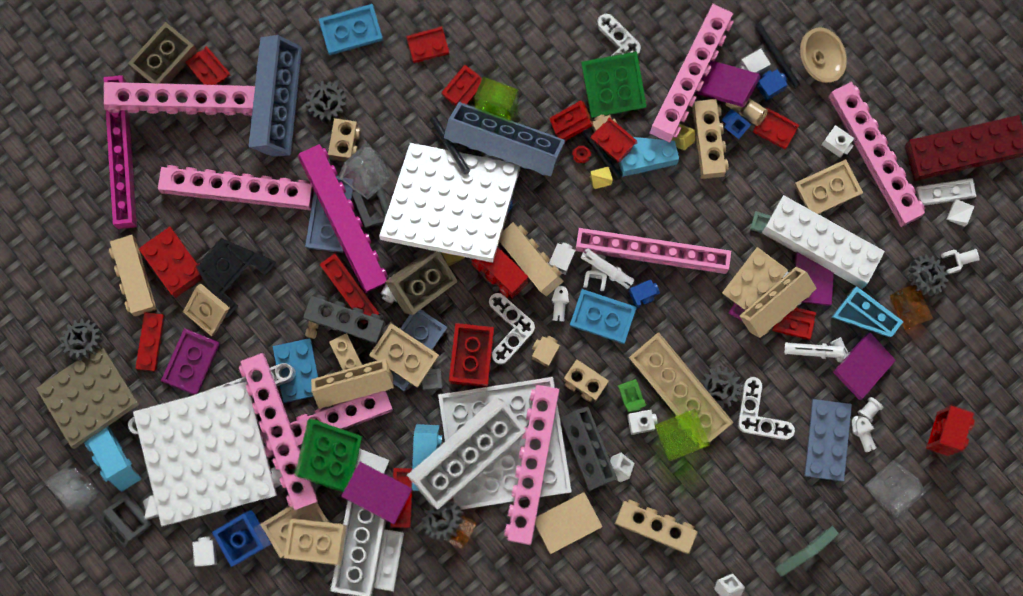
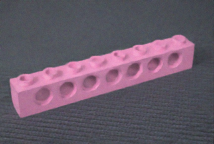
M712 4L652 125L650 134L669 143L673 137L677 138L681 130L679 124L681 121L685 122L689 114L686 110L688 106L692 107L695 102L696 96H694V93L701 90L704 83L701 79L703 75L707 77L712 67L709 63L711 60L715 61L719 52L716 49L718 45L722 47L726 38L723 34L725 30L729 32L734 22L731 20L732 12ZM682 87H687L689 91L684 90ZM675 102L681 103L682 106H677ZM667 118H673L674 121L671 122Z
M104 82V110L112 113L120 112V110H127L129 113L147 111L152 114L159 111H166L168 114H177L178 112L197 114V112H205L207 115H215L216 112H220L225 115L243 113V115L252 116L255 86ZM121 95H126L129 99L122 102L118 98ZM140 96H146L148 100L146 102H141L138 100V98ZM160 96H165L168 100L162 103L157 99ZM185 97L187 101L180 103L177 101V98ZM203 97L206 99V102L201 104L196 99ZM223 98L225 103L218 104L215 99ZM241 98L244 100V103L237 104L234 100Z
M850 82L832 91L829 99L849 135L854 138L855 146L900 227H903L925 214L924 205L916 198L915 189L906 180L904 169L897 164L895 153L888 148V141L878 130L879 125L874 118L872 119L869 114L870 109L867 103L862 101L858 87ZM846 102L854 103L855 108L848 107ZM856 118H861L864 124H858ZM865 134H870L873 140H867ZM874 150L880 151L882 157H877L874 154ZM884 166L891 169L890 174L884 172ZM892 183L899 184L900 190H895ZM906 199L909 202V207L904 206L901 200Z
M167 165V168L161 167L158 190L162 194L311 210L314 193L312 185L306 180H299L298 182H291V179L288 178L273 180L270 176H261V178H256L251 174L238 176L233 172L227 171L220 174L210 169H205V172H202L192 167H186V170L174 165ZM179 177H185L182 184H176ZM198 179L204 180L201 186H195V182ZM221 181L222 186L220 188H214L213 186L215 182ZM240 183L241 188L239 190H232L234 184ZM253 186H260L258 192H251V188ZM274 187L279 188V191H278L277 194H275V195H271V194H270V190H271L272 188H274ZM295 189L298 191L296 196H288L291 190Z
M583 228L578 230L575 250L587 253L585 250L589 248L595 254L723 274L728 272L731 251Z
M261 353L240 361V373L248 381L246 385L249 396L253 395L255 403H252L256 414H260L262 420L259 422L263 433L266 432L268 436L266 444L269 451L273 450L275 455L273 459L276 470L280 469L282 477H279L281 485L288 490L289 495L286 498L289 506H293L294 510L317 502L318 498L312 482L294 476L295 473L289 474L286 471V466L289 463H293L297 467L300 449L265 354ZM255 371L262 373V379L259 382H255L252 379V374ZM262 389H266L269 392V398L265 401L259 398V392ZM270 407L276 411V416L273 419H269L266 416V410ZM275 426L282 428L283 434L281 437L273 435L272 430ZM281 445L289 447L290 452L287 456L280 454L279 448ZM295 482L302 483V492L297 493L293 490Z
M536 385V389H531L530 401H533L532 409L528 408L526 420L530 421L528 428L524 427L526 432L523 433L522 439H526L525 447L521 446L519 458H522V464L517 466L515 475L519 480L518 486L514 485L512 497H515L514 505L509 507L508 516L512 518L510 525L506 524L504 536H508L507 541L531 545L559 389ZM539 402H545L548 409L541 412L536 406ZM534 422H543L544 429L541 431L535 430L533 428ZM531 441H539L541 447L538 450H532L529 446ZM529 459L537 462V467L533 470L526 467V462ZM529 478L533 481L534 485L531 489L523 487L522 482L524 479ZM521 498L529 499L530 506L523 509L519 506ZM517 518H525L527 524L524 528H518L515 525Z
M381 391L369 396L352 399L348 402L335 404L328 409L325 407L317 409L313 415L308 416L304 414L297 417V421L290 423L292 430L297 427L302 429V434L299 437H295L298 446L301 447L308 419L312 418L346 430L393 412V408L387 392ZM374 400V408L366 409V401ZM352 406L356 407L357 413L354 416H348L347 409ZM333 413L339 416L336 423L329 422V416ZM279 427L272 430V433L276 436L283 434V430ZM261 431L267 458L275 457L273 450L269 451L266 440H268L267 433ZM281 445L279 448L280 454L290 450L287 445Z

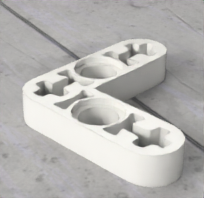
M603 14L598 18V29L618 48L612 56L627 53L629 46H635V51L639 55L641 49L639 42L613 16ZM602 20H604L605 22L608 20L610 21L609 26L613 29L611 33H609L610 28L607 25L602 26ZM616 32H622L624 34V38L622 40H616L614 38V34Z
M495 293L489 299L490 308L513 328L492 352L493 361L498 365H503L529 339L535 330V325L528 316L504 295ZM499 298H501V304L504 307L506 306V304L509 305L507 308H505L503 314L500 312L503 310L502 307H500L499 305L495 307L493 299L498 300ZM509 310L517 312L515 320L507 318L506 314ZM521 316L524 318L521 322L525 325L529 323L531 331L526 330L523 332V326L518 323V326L515 325ZM510 337H517L519 344L511 347L508 344ZM505 344L507 349L511 350L512 352L509 353L507 350L504 354L505 359L497 360L496 353H502L505 349L504 347H502V345Z
M756 377L748 378L743 386L738 419L739 430L747 434L782 440L791 438L794 435L795 428L790 422L758 417L762 383ZM752 381L758 386L753 391V395H757V398L746 396V393L750 394L751 387H748V384H751ZM745 401H754L755 409L747 410L745 408ZM749 419V423L756 424V420H758L757 431H754L755 427L753 426L745 429V425H742V422ZM763 422L771 424L772 429L769 433L762 431L761 424ZM775 423L778 424L777 428L780 429L787 426V429L790 430V433H787L786 436H784V433L782 431H776L777 435L773 434L775 431Z

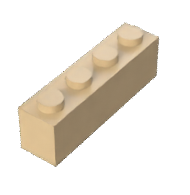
M512 222L502 231L499 242L525 274L529 276V279L545 296H548L564 282L560 277L562 273L555 265L552 267L548 263L550 258L544 252H539L537 249L539 245L533 238L529 240L526 236L528 234L527 230L522 225L518 227Z
M133 235L110 241L111 248H109L111 258L115 259L117 264L114 266L117 277L120 276L122 281L119 286L122 294H125L127 298L125 302L127 312H131L134 316L144 314V312L157 310L136 238Z
M795 267L740 315V318L750 333L761 338L817 288L806 271Z
M386 358L311 379L312 393L319 409L394 388L393 375Z

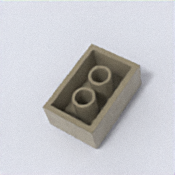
M165 22L130 60L128 65L147 83L169 84L186 66L185 62L197 53V50L191 42Z
M427 250L385 281L403 312L412 315L458 282L441 253L433 250Z

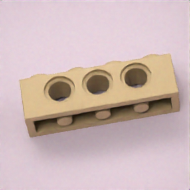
M717 99L695 101L692 110L701 179L724 177L729 167L728 160L724 159L726 143L722 141L721 134H724L723 123L719 122L721 106L717 105ZM704 118H711L713 123H705ZM709 135L713 136L716 141L709 142L706 137ZM715 154L718 160L713 161L708 155Z
M632 500L623 502L615 525L689 554L698 532L693 530V525L685 522L682 525L676 523L675 518L669 515L659 516L657 515L658 511L649 507L646 510L639 507V503ZM635 513L642 514L643 522L641 524L633 521ZM654 520L661 523L662 528L660 531L652 529L651 523ZM671 528L679 530L680 536L678 539H673L670 536Z

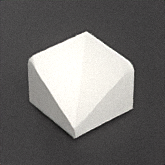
M955 200L947 220L966 226L974 206L960 200Z
M622 453L613 455L610 462L617 476V481L623 482L630 479L635 463Z
M152 495L143 501L146 510L145 519L148 520L159 516L155 498Z
M732 573L717 580L715 591L720 596H741L745 587Z

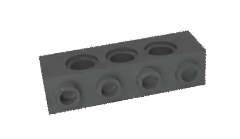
M318 294L316 297H310L303 316L305 320L345 334L347 333L350 336L377 344L380 340L386 324L381 316L373 313L371 316L363 314L364 310L353 307V310L345 308L346 304L335 301V303L328 302L327 297ZM325 308L332 309V313L329 317H324L322 315V312ZM349 314V322L341 323V316ZM362 320L368 321V327L364 330L358 327Z
M589 407L575 410L561 417L560 419L589 491L617 480Z

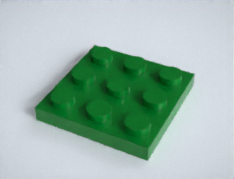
M637 51L581 62L591 118L647 107Z
M312 418L308 419L294 476L344 492L355 471L362 436Z

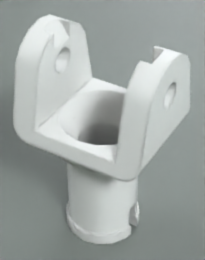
M977 249L961 254L957 253L956 250L940 254L941 258L955 256L957 267L946 270L948 275L960 272L964 264L980 260Z
M597 254L605 260L606 256ZM592 265V269L586 272L583 288H587L589 277L602 279L600 291H604L607 275Z
M558 286L552 297V303H554L552 320L558 321V315H560L559 321H565V306L569 303L568 291L564 286Z
M854 416L851 420L852 432L860 437L864 452L876 449L870 433L874 429L872 424L865 417Z

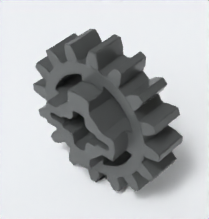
M321 81V86L319 87L314 84L315 89L308 90L311 96H306V100L309 102L305 104L307 108H310L308 110L309 114H314L315 120L320 117L321 122H324L325 118H328L329 122L332 120L331 117L338 119L337 114H343L342 108L347 106L343 102L347 100L346 95H343V89L338 90V84L332 86L331 81H328L327 85ZM325 95H326V98L328 99V104H327L328 107H327V108H326V105L324 104Z
M927 254L922 257L919 256L910 263L911 267L908 269L911 273L908 278L913 279L911 285L917 286L916 291L922 290V295L927 293L929 296L939 294L946 288L945 284L949 281L945 278L948 273L943 271L945 265L940 266V260L934 261V256L929 258Z
M81 319L80 323L74 320L73 326L68 324V330L62 331L65 336L60 338L63 342L60 346L64 350L63 352L73 360L77 357L82 361L83 356L89 359L90 353L95 355V349L101 348L98 342L103 341L100 337L103 333L91 320L86 322L84 319Z
M718 366L717 371L712 368L710 369L711 374L705 373L706 380H701L700 382L704 384L705 389L712 397L713 395H718L723 399L718 400L714 398L721 408L724 409L725 403L730 407L733 405L731 400L735 402L739 400L736 395L742 394L738 388L742 387L743 384H738L737 382L740 376L734 377L736 371L729 373V367H725L724 371H722L721 366ZM719 374L725 375V376L729 377L730 379H729V380L723 379V378H721V376H720ZM712 379L713 385L709 390V382ZM719 383H720V385H722V384L725 385L726 383H728V385L725 386V388L723 389V391H722V390L714 391V390L717 389V387L719 386ZM732 385H734V390H733V393H732V395H731L730 392H729V390H730V387H731Z
M451 499L438 510L430 504L431 509L424 511L427 517L422 518L426 522L422 525V528L426 530L425 534L434 541L439 540L443 542L444 538L450 541L451 535L457 536L456 530H462L459 526L460 523H464V520L460 518L464 515L460 510L461 507Z

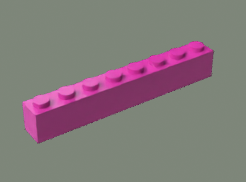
M123 75L104 77V82L127 83ZM121 95L118 99L125 102L128 100V97ZM106 110L113 225L117 229L136 228L130 115L127 110H120L117 113Z
M319 144L299 153L298 159L364 293L385 285L388 275L385 269L381 268L378 263L380 259L375 250L372 251L369 245L371 240L368 234H364L361 229L363 224L359 216L355 217L353 213V203L350 199L347 200L344 194L346 193L345 187L342 182H338L336 178L338 174L334 165L330 166L327 160L329 159L328 152L325 148L322 149Z

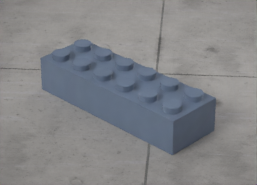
M279 35L260 37L249 138L250 148L272 157L291 155L302 50L301 46Z
M461 102L458 103L451 114L444 134V138L453 143L465 145L470 149L479 150L486 155L501 158L505 162H512L520 165L522 168L531 169L541 175H548L550 177L560 159L565 143L564 139Z

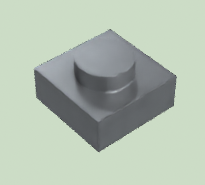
M440 368L430 369L422 381L423 390L442 389Z

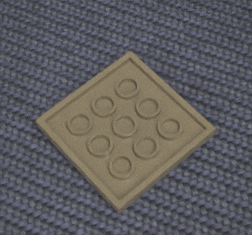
M100 345V349H95V355L89 354V359L83 356L82 361L78 359L36 388L73 449L140 405L102 345Z

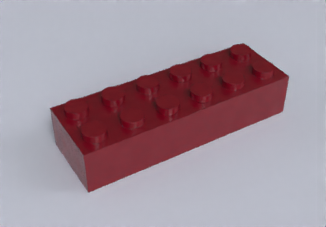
M1012 116L910 139L905 144V150L914 181L1023 157V126L1020 116Z

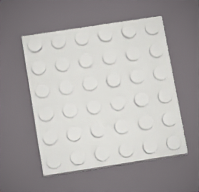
M410 143L380 233V240L493 262L519 175L520 165L460 153L470 169L468 174H463L449 150Z
M553 377L439 394L445 441L495 397L507 405L523 427L528 428L530 420H526L528 408L532 409L533 401H530L531 389H536V385L555 388ZM539 402L536 406L541 412L548 409L545 402ZM556 405L540 497L572 492L558 405ZM536 421L533 424V428L541 431L544 429V424L541 421ZM523 434L453 496L454 502L461 507L460 510L515 501V497H512L514 485L518 486L519 478H516L515 475L517 466L522 464V458H519L521 446L525 447L526 439H522ZM533 440L529 446L532 450H538L541 444L539 441ZM529 459L526 462V467L533 470L537 467V462ZM527 478L523 480L522 485L526 489H531L534 483L531 479Z
M248 381L133 412L161 526L277 496L257 415L252 405V396H249L246 389Z

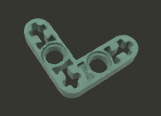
M831 526L808 546L778 565L775 570L782 577L817 554L839 533L834 526Z

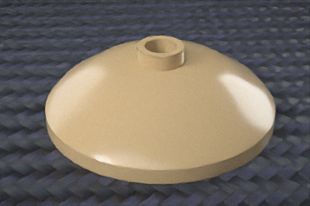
M814 28L804 35L800 46V54L807 72L814 79L823 83H831L838 80L843 75L847 64L846 52L840 39L826 28Z

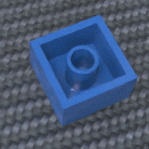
M253 510L243 513L212 532L231 567L271 545Z

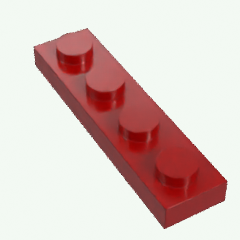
M333 254L320 264L352 310L353 307L364 310L363 314L371 316L372 313L380 316L336 254ZM366 320L361 321L364 326L368 324Z

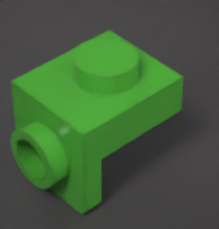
M636 379L618 385L624 407L628 412H637L646 406Z

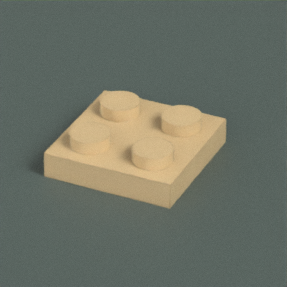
M199 284L196 286L183 313L212 336L217 332L230 308L205 286Z

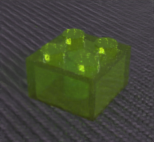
M482 77L475 95V108L511 120L518 103V89Z
M696 409L655 424L669 461L710 445Z

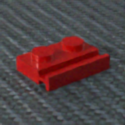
M442 27L406 36L413 63L450 54Z
M206 46L204 47L205 49L196 53L185 63L203 85H219L231 75Z
M464 65L441 94L455 106L459 102L468 105L486 84V80H483L477 73Z
M582 100L549 118L557 137L565 141L593 126L588 110Z
M766 107L765 109L768 110L767 115L760 125L755 126L753 133L786 150L799 124Z
M610 117L591 136V139L619 163L632 150V147L638 143L634 137Z
M796 307L782 321L775 324L772 331L810 340L816 312Z

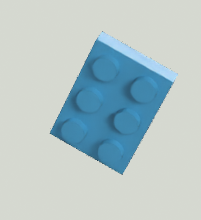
M373 4L319 19L329 55L383 40Z
M582 289L570 326L625 344L636 307Z
M311 339L273 346L276 365L282 363L289 364L296 372L295 378L292 381L280 385L283 403L314 397L311 379L318 378ZM284 368L281 372L283 378L288 377L290 374L289 368Z

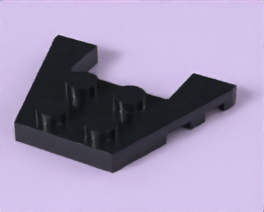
M220 238L195 267L208 290L230 308L225 318H228L238 305L224 293L250 263L262 274L266 275L277 262Z

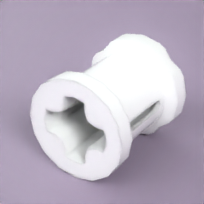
M869 397L868 403L862 410L858 411V414L861 417L867 418L872 423V418L879 410L883 409V406L874 398Z

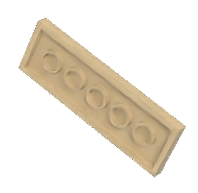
M660 333L653 336L629 357L702 447L706 446L734 423Z

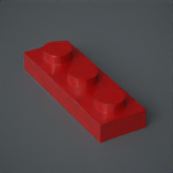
M144 312L135 369L156 372L165 318L164 314Z
M394 468L393 479L412 488V481L407 476L412 469ZM412 492L395 524L391 523V527L411 528Z

